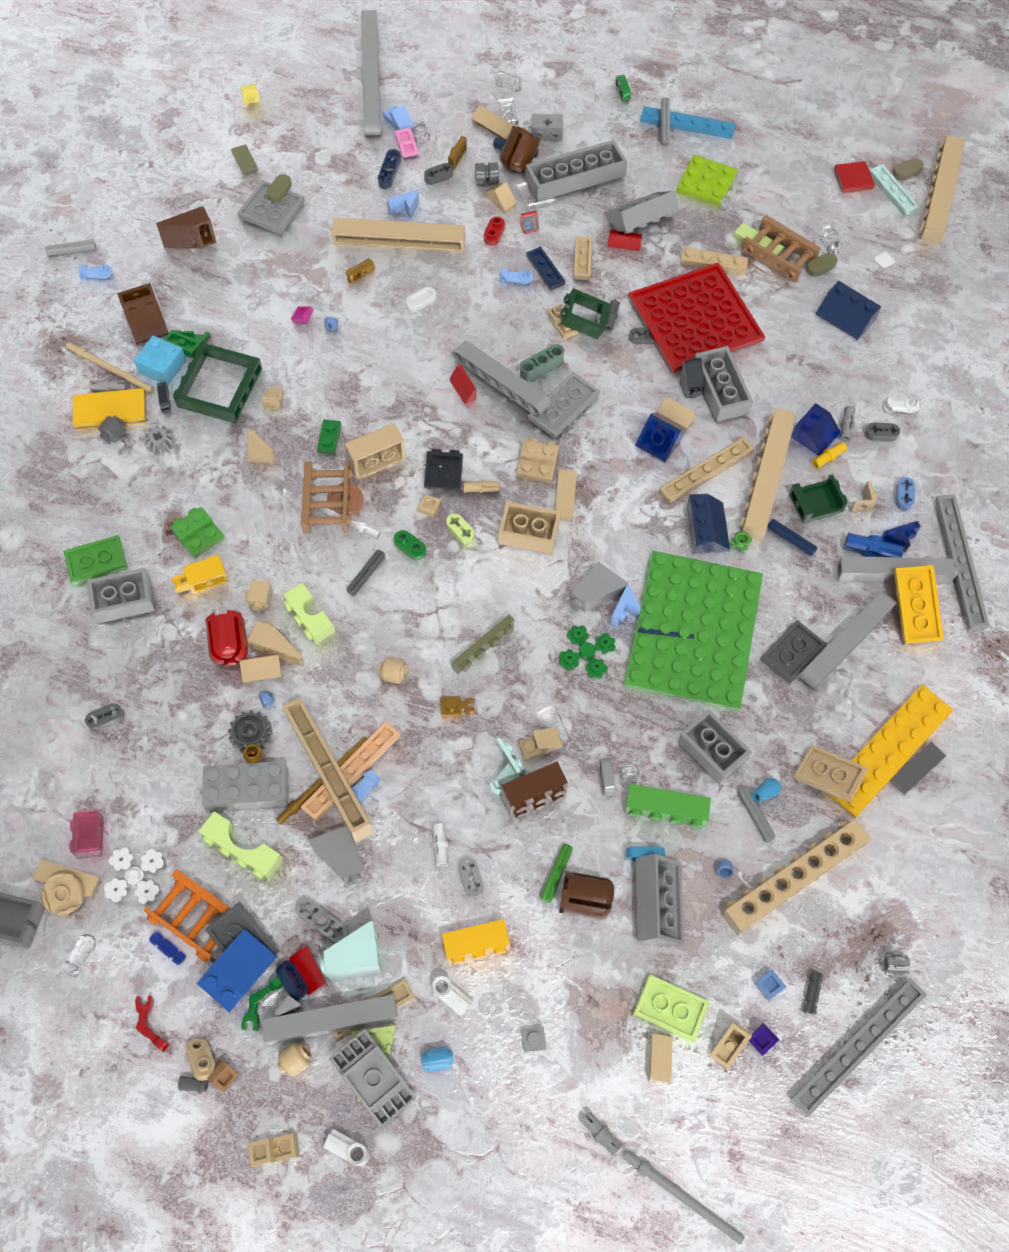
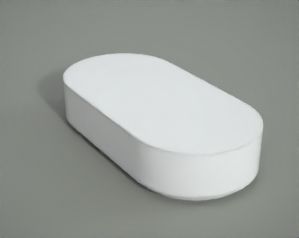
M424 287L406 298V308L411 312H417L432 304L436 300L435 289Z

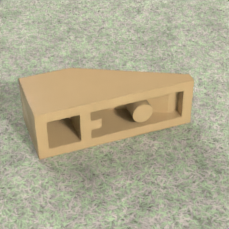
M256 622L247 640L250 649L267 655L279 654V659L302 667L305 663L302 655L271 623Z

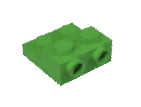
M202 507L198 509L192 508L183 519L177 518L173 522V526H171L175 537L194 559L225 539L224 534L213 523L212 518Z

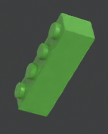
M630 784L625 813L635 818L644 816L649 817L652 821L666 820L674 825H681L683 823L689 824L692 828L700 829L706 827L709 821L711 798Z

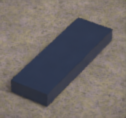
M541 246L526 252V257L550 291L565 285V279Z

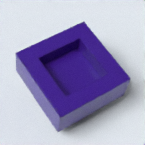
M764 1023L752 1033V1037L749 1039V1042L762 1056L779 1041L777 1036Z

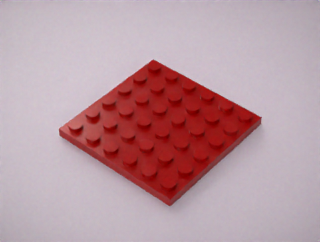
M719 262L628 293L630 302L644 326L648 328L651 338L655 340L654 343L672 373L682 370L683 362L694 359L697 353L726 346L729 347L730 352H734L765 340L764 333Z

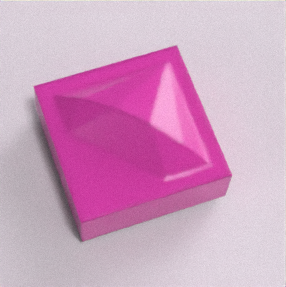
M298 306L291 320L293 323H307L314 310L311 306Z

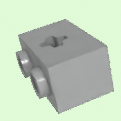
M532 114L531 134H533V137L537 138L538 136L542 140H562L563 114Z

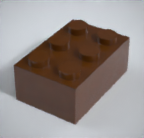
M557 761L502 784L501 800L510 819L515 817L520 819L531 810L538 811L552 801L553 803L562 801L564 796H566L568 782Z

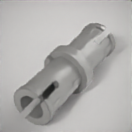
M90 380L92 384H89L91 392L127 390L128 388L126 380Z
M853 406L844 407L840 440L844 442L852 440V430L855 427V407Z
M591 1112L580 1121L595 1136L594 1140L596 1142L599 1140L612 1156L623 1146L608 1131L609 1128L607 1126L604 1127Z

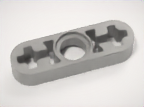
M302 898L296 903L295 910L298 916L334 944L348 936L345 925L312 900ZM309 904V909L314 913V915L311 916L306 911L301 913V906H307ZM319 916H326L328 918L327 924L323 927L316 925V919ZM332 922H334L332 927L335 930L339 931L340 929H342V937L338 936L336 937V939L334 938V932L329 929L331 927Z

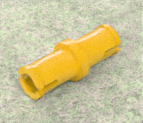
M840 441L830 449H825L821 455L811 460L812 465L819 469L826 463L833 462L837 456L847 451V446L844 442Z

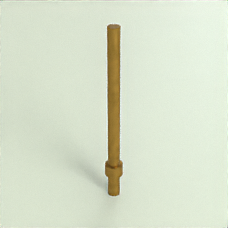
M364 736L337 761L338 766L341 767L368 738ZM319 778L297 800L291 801L286 806L287 809L276 818L280 825L292 814L295 815L301 810L300 807L323 785L321 779Z

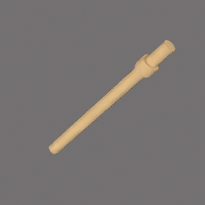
M71 342L66 344V348L75 352L78 357L88 359L128 382L144 388L149 393L154 391L153 386L89 353L84 347H78Z

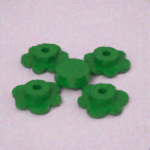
M572 626L571 630L567 632V637L571 639L572 644L577 643L581 645L579 653L573 652L571 649H568L566 652H560L559 664L564 666L566 670H572L573 667L579 665L578 660L581 656L584 659H590L589 664L585 667L588 671V676L590 678H602L603 674L608 671V667L602 659L597 660L593 657L596 654V650L601 651L603 654H607L608 651L613 652L616 648L614 644L615 639L610 638L609 634L603 633L601 637H596V643L593 645L586 642L589 634L586 632L585 626Z

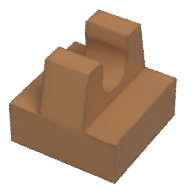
M219 1059L216 1062L218 1066L208 1079L224 1093L239 1074L224 1060Z

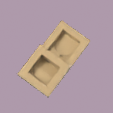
M297 1133L248 1143L250 1167L300 1157Z

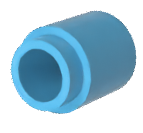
M447 1046L428 1049L426 1052L421 1053L423 1070L430 1073L451 1069L450 1064L454 1063L453 1052L448 1050Z

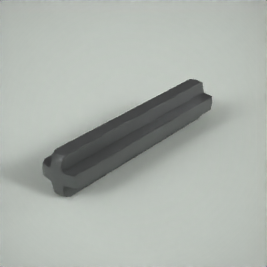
M376 550L346 588L348 594L355 596L384 560L385 553L383 551Z

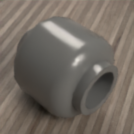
M115 415L113 417L107 416L98 427L101 433L99 436L106 442H117L126 431L125 423Z

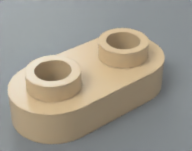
M193 1038L186 1045V1056L193 1076L197 1080L205 1081L208 1080V1077L215 1070V1062L208 1042L203 1038Z

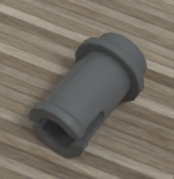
M180 1076L178 1090L197 1091L198 1094H202L207 1091L209 1080L200 1081L195 1077Z

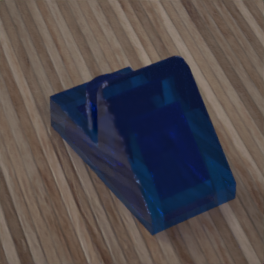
M918 521L886 530L881 537L886 542L902 545L904 553H906L911 545L909 540L917 536L921 526Z

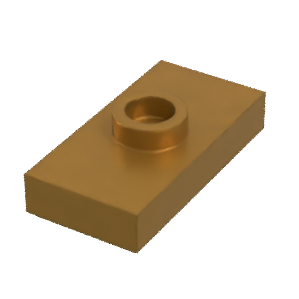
M464 136L459 138L455 147L451 148L450 155L448 156V163L452 165L453 171L467 150V138Z

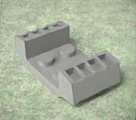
M366 1029L362 1030L329 1058L380 1128L384 1127L417 1098Z

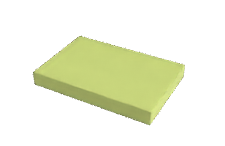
M649 974L633 1016L694 1043L710 1001Z

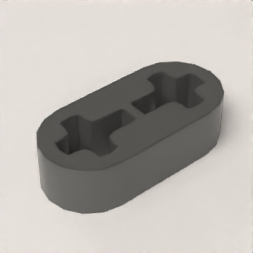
M442 163L425 170L424 180L429 185L448 180L453 176V167L449 163Z
M873 422L868 424L864 434L867 439L872 441L892 442L897 440L901 430L898 425L893 423Z
M112 703L88 713L85 717V723L90 730L99 731L120 722L124 718V711L120 705ZM113 710H116L115 717L112 716ZM97 718V724L94 725L92 723L93 719Z

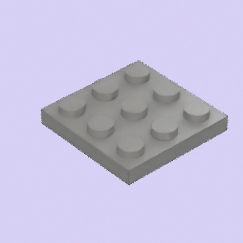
M262 180L238 211V218L281 235L305 202V197L288 190L282 200L278 202L270 201L267 196V189L271 183Z

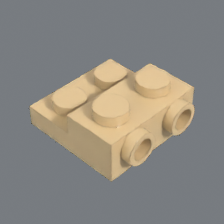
M535 438L524 440L516 477L552 484L559 455V446L550 441L546 442V444L540 443Z

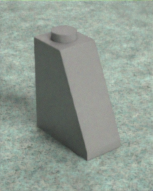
M597 562L571 591L570 602L575 608L585 612L621 596L628 582L600 562Z
M346 826L308 840L312 850L345 883L350 882V884H354L366 876L353 838Z

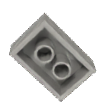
M145 568L87 580L91 612L97 623L155 611L151 581Z
M710 709L680 733L678 743L719 784L744 764L752 753Z

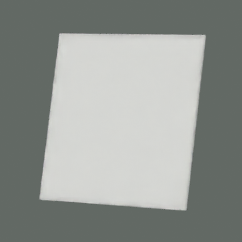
M886 251L873 258L883 269L896 263Z

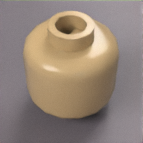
M387 657L384 662L379 664L378 673L381 674L383 681L395 684L406 680L409 667L403 659Z
M292 1042L279 1052L278 1068L284 1075L287 1073L295 1077L310 1065L312 1054L304 1043Z

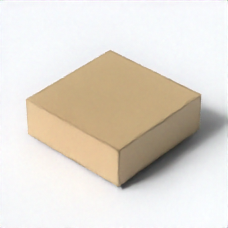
M424 494L417 512L435 517L441 505V500Z

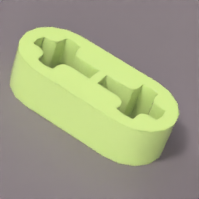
M451 514L447 517V529L460 543L464 545L471 544L475 539L473 528L459 514ZM452 521H453V522H457V521H458V526H457L456 524H452V525H451V522H452ZM463 532H464L466 535L470 534V537H467V536H464V537H463Z

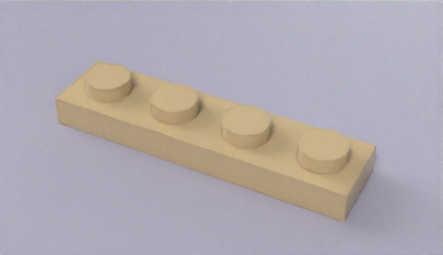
M683 247L680 264L703 268L719 262L726 272L746 274L748 257Z

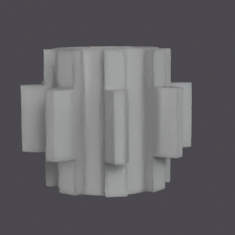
M892 951V953L885 955L884 971L887 975H891V978L902 979V977L910 974L911 966L908 955H903L902 951Z

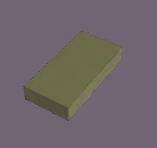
M246 144L231 149L243 175L258 170Z

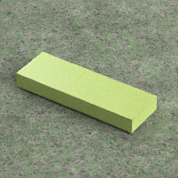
M742 223L734 232L733 237L743 242L746 236L753 240L759 232ZM764 236L758 244L767 248L773 240ZM778 244L772 252L779 255L783 251L784 246Z

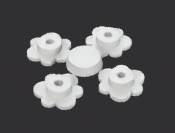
M123 847L120 851L114 850L113 856L109 858V864L114 866L116 871L121 870V868L127 871L125 873V880L113 878L111 882H107L104 885L105 897L113 902H119L122 896L127 894L126 887L128 883L130 885H137V890L134 894L138 897V901L141 904L147 903L148 900L150 902L154 901L155 895L159 893L160 889L157 885H154L152 880L143 881V871L149 870L151 873H154L157 869L162 868L164 865V861L161 859L163 857L162 853L149 849L146 855L141 856L142 863L140 868L137 866L131 867L130 861L134 857L130 854L128 848Z

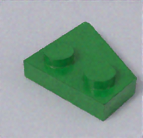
M171 330L163 340L181 347L185 355L193 358L196 349H199L201 343H206L211 336L210 332H204V335L194 334V331Z

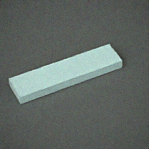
M883 164L869 170L872 179L904 217L919 210L916 202Z

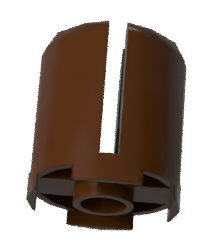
M513 125L499 155V160L508 169H513L517 173H525L526 165L532 163L542 139L538 136L535 138L533 134L529 133L530 131Z
M566 871L559 913L595 920L606 919L611 913L614 898V885L612 881L605 877Z

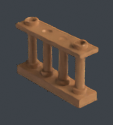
M768 215L762 218L759 227L760 232L753 240L746 236L741 250L795 283L801 274V266L807 259L811 261L817 258L821 247ZM766 234L774 239L767 248L758 244ZM779 243L788 247L781 256L772 252ZM793 251L801 255L794 265L786 261Z
M312 461L304 462L301 512L303 534H311V526H314V524H342L344 533H348V526L352 524L351 514H349L350 479H353V468L349 467L348 461H345L344 470L313 469ZM344 477V485L316 486V484H313L317 478ZM316 493H343V501H315L313 495H316ZM343 508V515L340 517H314L312 511H315V509Z

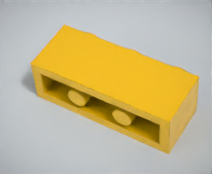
M504 919L442 934L447 963H452L453 965L462 964L465 962V959L472 957L474 960L485 958L486 954L493 952L494 955L507 952L506 949L510 948Z

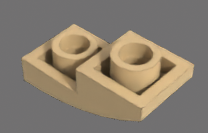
M560 304L547 309V313L563 340L578 335L579 332L561 325L562 317L560 313L564 305Z

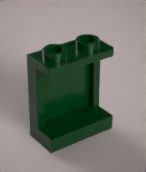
M833 474L829 475L825 481L801 487L799 483L792 484L789 496L803 524L843 513L847 505V498L842 493L839 481L835 479Z

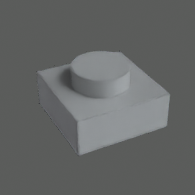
M544 1027L522 1029L524 1053L547 1050Z

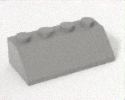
M657 191L608 210L604 214L617 231H624L627 234L633 232L636 227H646L648 222H658L663 216L664 218L673 216V212L678 211L679 206L675 191Z
M658 854L637 857L635 867L637 942L648 945L683 946L681 862Z

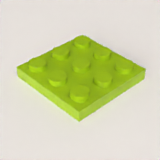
M693 154L677 185L676 192L721 207L738 173V169Z

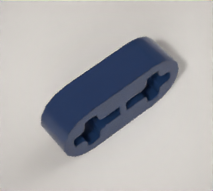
M284 960L276 968V974L288 995L294 1000L300 1001L308 994V987L296 966L291 961Z

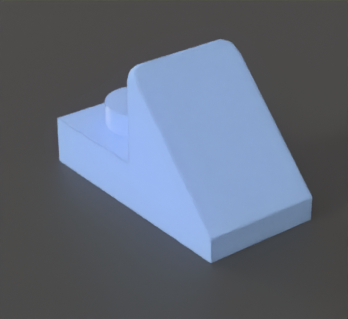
M395 105L383 112V117L396 130L414 129V124L404 105L400 107Z
M418 190L387 199L390 215L406 211L410 219L419 205Z
M629 585L626 586L612 615L611 624L618 627L620 621L624 622L627 613L639 617L641 611L640 605Z

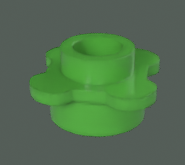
M736 532L735 538L731 540L730 544L732 547L740 548L744 552L748 550V544L752 542V538L745 532Z

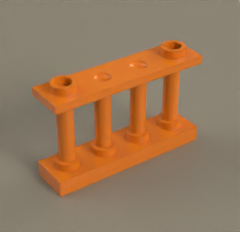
M176 869L171 875L175 880V886L154 912L147 907L144 908L143 911L148 915L146 919L155 926L158 923L196 950L197 953L195 955L203 962L209 960L214 963L216 959L209 954L216 946L213 939L210 938L203 948L193 941L214 914L217 915L219 912L223 915L230 907ZM189 890L192 892L191 898L170 924L160 918L181 891ZM203 900L208 904L207 910L187 936L183 935L177 928L194 906Z

